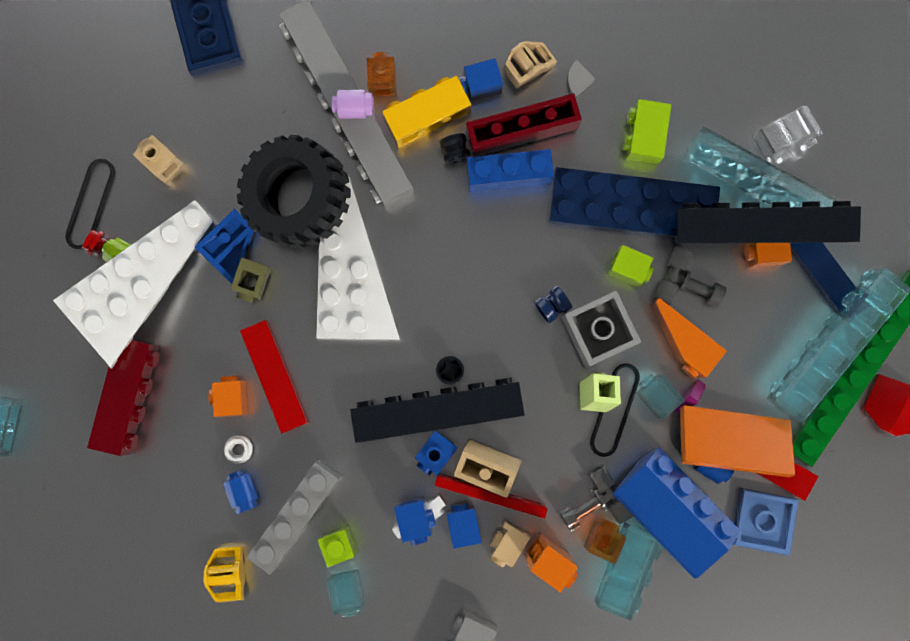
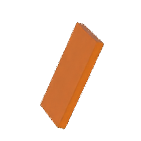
M685 405L680 408L682 464L783 477L795 475L791 420Z

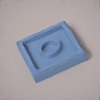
M740 488L734 524L741 532L733 545L790 556L799 499Z

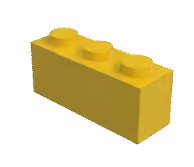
M456 75L452 78L444 77L438 80L435 86L427 90L419 89L413 92L410 98L402 102L398 100L388 104L385 108L386 110L382 111V114L397 147L400 148L470 114L471 103Z

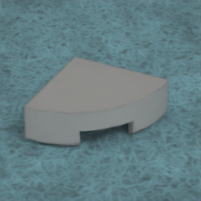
M576 59L568 73L569 93H574L577 98L595 81V78Z

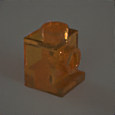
M376 52L373 54V58H367V89L369 93H373V97L397 96L394 57H389V54L386 52ZM380 70H386L383 74H378L376 72Z

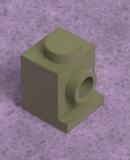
M241 258L230 290L238 292L237 298L251 303L254 298L261 300L272 268ZM251 277H255L257 280L254 287H249L247 284L248 279Z

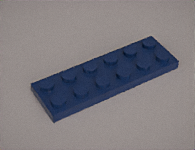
M556 167L549 223L676 238V210L683 209L684 203H701V208H712V203H719L720 186Z

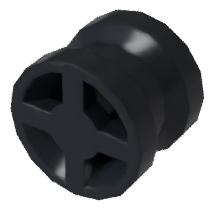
M464 133L449 135L439 141L440 147L445 151V164L459 163L467 160V157H471L470 150L465 145L467 139Z

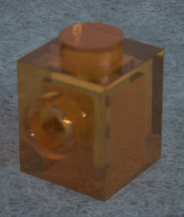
M604 519L603 523L594 521L584 548L589 553L616 564L627 537L619 531L620 526L606 519Z

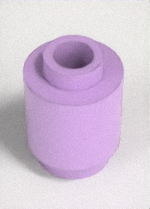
M338 90L337 96H332L333 113H338L339 119H366L367 116H373V93H366V90Z

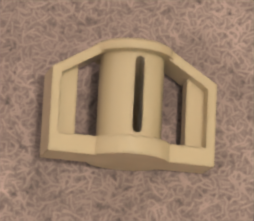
M523 41L509 52L503 71L516 89L526 83L533 82L543 73L553 68L557 61L543 42ZM531 50H535L544 63L540 64ZM511 59H514L519 68L525 74L524 76L521 77L516 68L510 62Z

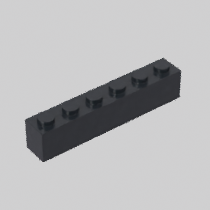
M821 201L802 202V207H790V202H772V207L760 208V202L742 203V208H730V203H712V208H701V203H684L683 209L676 210V244L860 242L861 206H851L852 201H833L832 207H821Z
M511 377L495 380L496 386L485 387L484 382L468 384V390L457 392L456 386L440 389L441 395L429 396V391L412 393L413 399L402 401L401 395L384 398L385 404L374 405L373 400L356 402L357 408L350 409L355 443L525 416L519 382L513 383Z

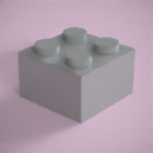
M617 290L561 317L585 368L641 343Z

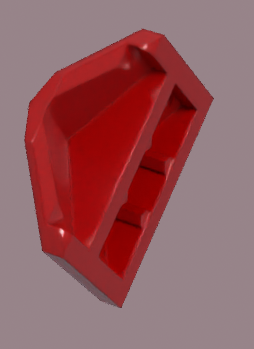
M877 374L862 406L863 411L871 417L879 429L893 436L910 434V385Z

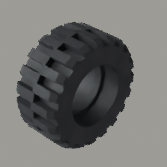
M282 135L275 137L273 143L267 140L260 145L261 150L258 152L254 150L249 155L251 160L247 165L244 164L241 169L243 176L242 179L238 178L237 188L240 189V193L236 195L237 203L243 206L240 209V213L243 219L248 221V226L253 231L275 243L295 248H305L307 244L311 246L320 243V237L328 239L333 234L331 229L334 226L340 227L343 222L340 219L342 213L348 212L349 205L345 203L346 198L351 197V189L345 185L349 183L348 174L343 171L344 166L332 153L307 137L303 139L299 135H290L286 138ZM308 169L313 184L308 202L297 213L290 216H282L277 207V193L281 183L291 173Z

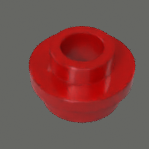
M91 230L82 245V249L87 251L88 256L91 257L94 253L98 255L101 253L103 245L107 242L104 239V232Z

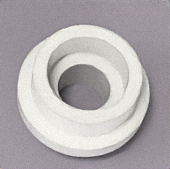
M233 436L227 440L224 446V453L230 462L235 464L244 463L251 457L253 445L245 436ZM237 444H241L244 448L241 455L235 452Z

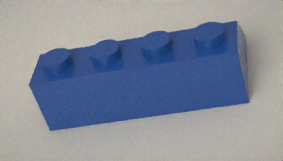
M660 447L641 457L613 492L614 497L694 579L699 578L727 553L741 532Z

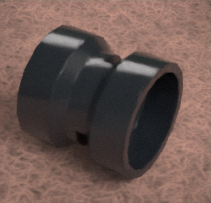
M446 356L440 359L436 367L437 377L441 382L448 385L459 382L464 374V366L461 360L454 356Z

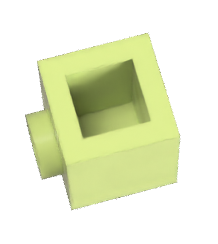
M600 372L591 373L589 377L579 383L580 410L608 412L621 404L620 376L606 375Z

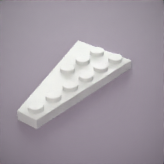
M349 177V183L345 184L351 189V197L346 198L345 202L349 205L348 212L342 213L340 217L343 220L339 228L334 226L331 229L333 234L328 239L320 237L316 338L400 340Z
M195 200L53 300L111 369L125 347L132 341L133 336L142 323L146 321L167 291L175 276L179 274L191 253L195 251L194 247L207 234L213 225V220Z

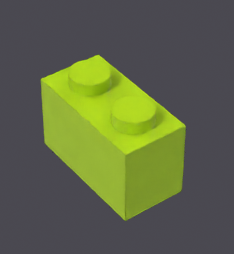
M638 99L634 108H629L627 124L631 125L630 134L625 135L623 142V151H627L626 160L658 165L663 160L672 104Z

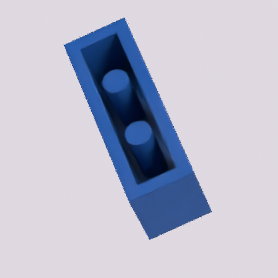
M551 149L467 157L469 192L550 185L554 178Z

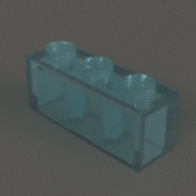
M624 522L594 600L598 608L630 621L633 614H637L641 608L642 598L640 595L644 586L648 587L653 573L650 570L654 559L658 560L663 548L647 530Z

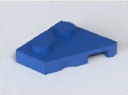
M234 208L194 248L232 284L241 258L246 259L255 231L248 226V221L243 219L242 215Z

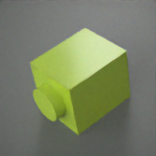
M621 245L616 251L607 274L638 287L644 281H649L654 267L650 266L653 257Z
M349 525L323 534L317 540L327 568L354 558L358 553V548Z

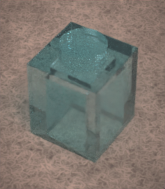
M650 374L639 384L641 389L636 392L658 419H665L685 401L663 374L656 375L655 377Z
M359 569L332 574L327 582L333 614H342V617H351L359 614V610L363 609L365 604Z

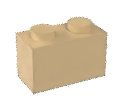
M469 439L462 452L454 476L507 498L522 461Z

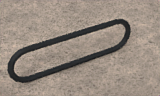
M96 159L91 162L82 183L65 234L66 242L74 249H82V245H75L70 241V232L92 168L97 163H105L110 168V175L91 230L96 229L114 177V167L106 159Z
M620 364L612 374V376H616L620 369L626 367L635 372L636 380L614 446L606 453L598 451L594 444L604 412L599 413L590 440L591 449L598 456H610L618 447L640 381L639 371L631 364Z

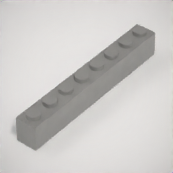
M303 0L279 13L283 21L279 27L286 40L292 38L296 45L291 49L298 62H305L308 70L305 71V74L312 87L318 85L321 93L317 96L325 110L330 108L332 111V96H337L338 90L359 89L309 0ZM333 113L334 117L330 118L337 133L343 131L347 140L343 144L351 157L357 156L360 164L356 167L363 180L369 178L373 186L369 191L376 204L382 202L385 209L413 195V187L375 118L367 116L366 119H339L338 113Z

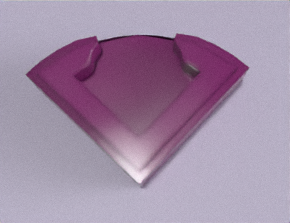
M697 379L677 402L674 410L680 414V408L684 405L695 406L699 402L706 384Z

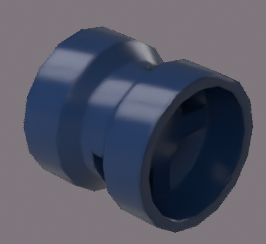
M559 286L552 288L546 297H539L534 301L536 308L549 324L557 319L558 314L561 312L566 313L573 308L568 297Z

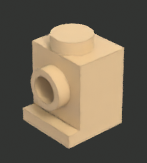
M504 519L501 523L504 531L498 530L490 543L493 549L489 559L501 567H504L506 564L512 568L528 543L530 536Z

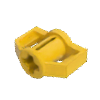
M241 546L214 549L204 567L203 579L205 588L217 603L244 600L245 568L243 563V547ZM235 557L234 564L212 566L217 558ZM235 584V591L215 593L212 588L213 586Z

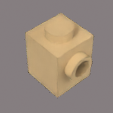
M153 135L142 140L138 144L137 150L133 153L149 171L164 183L184 164Z

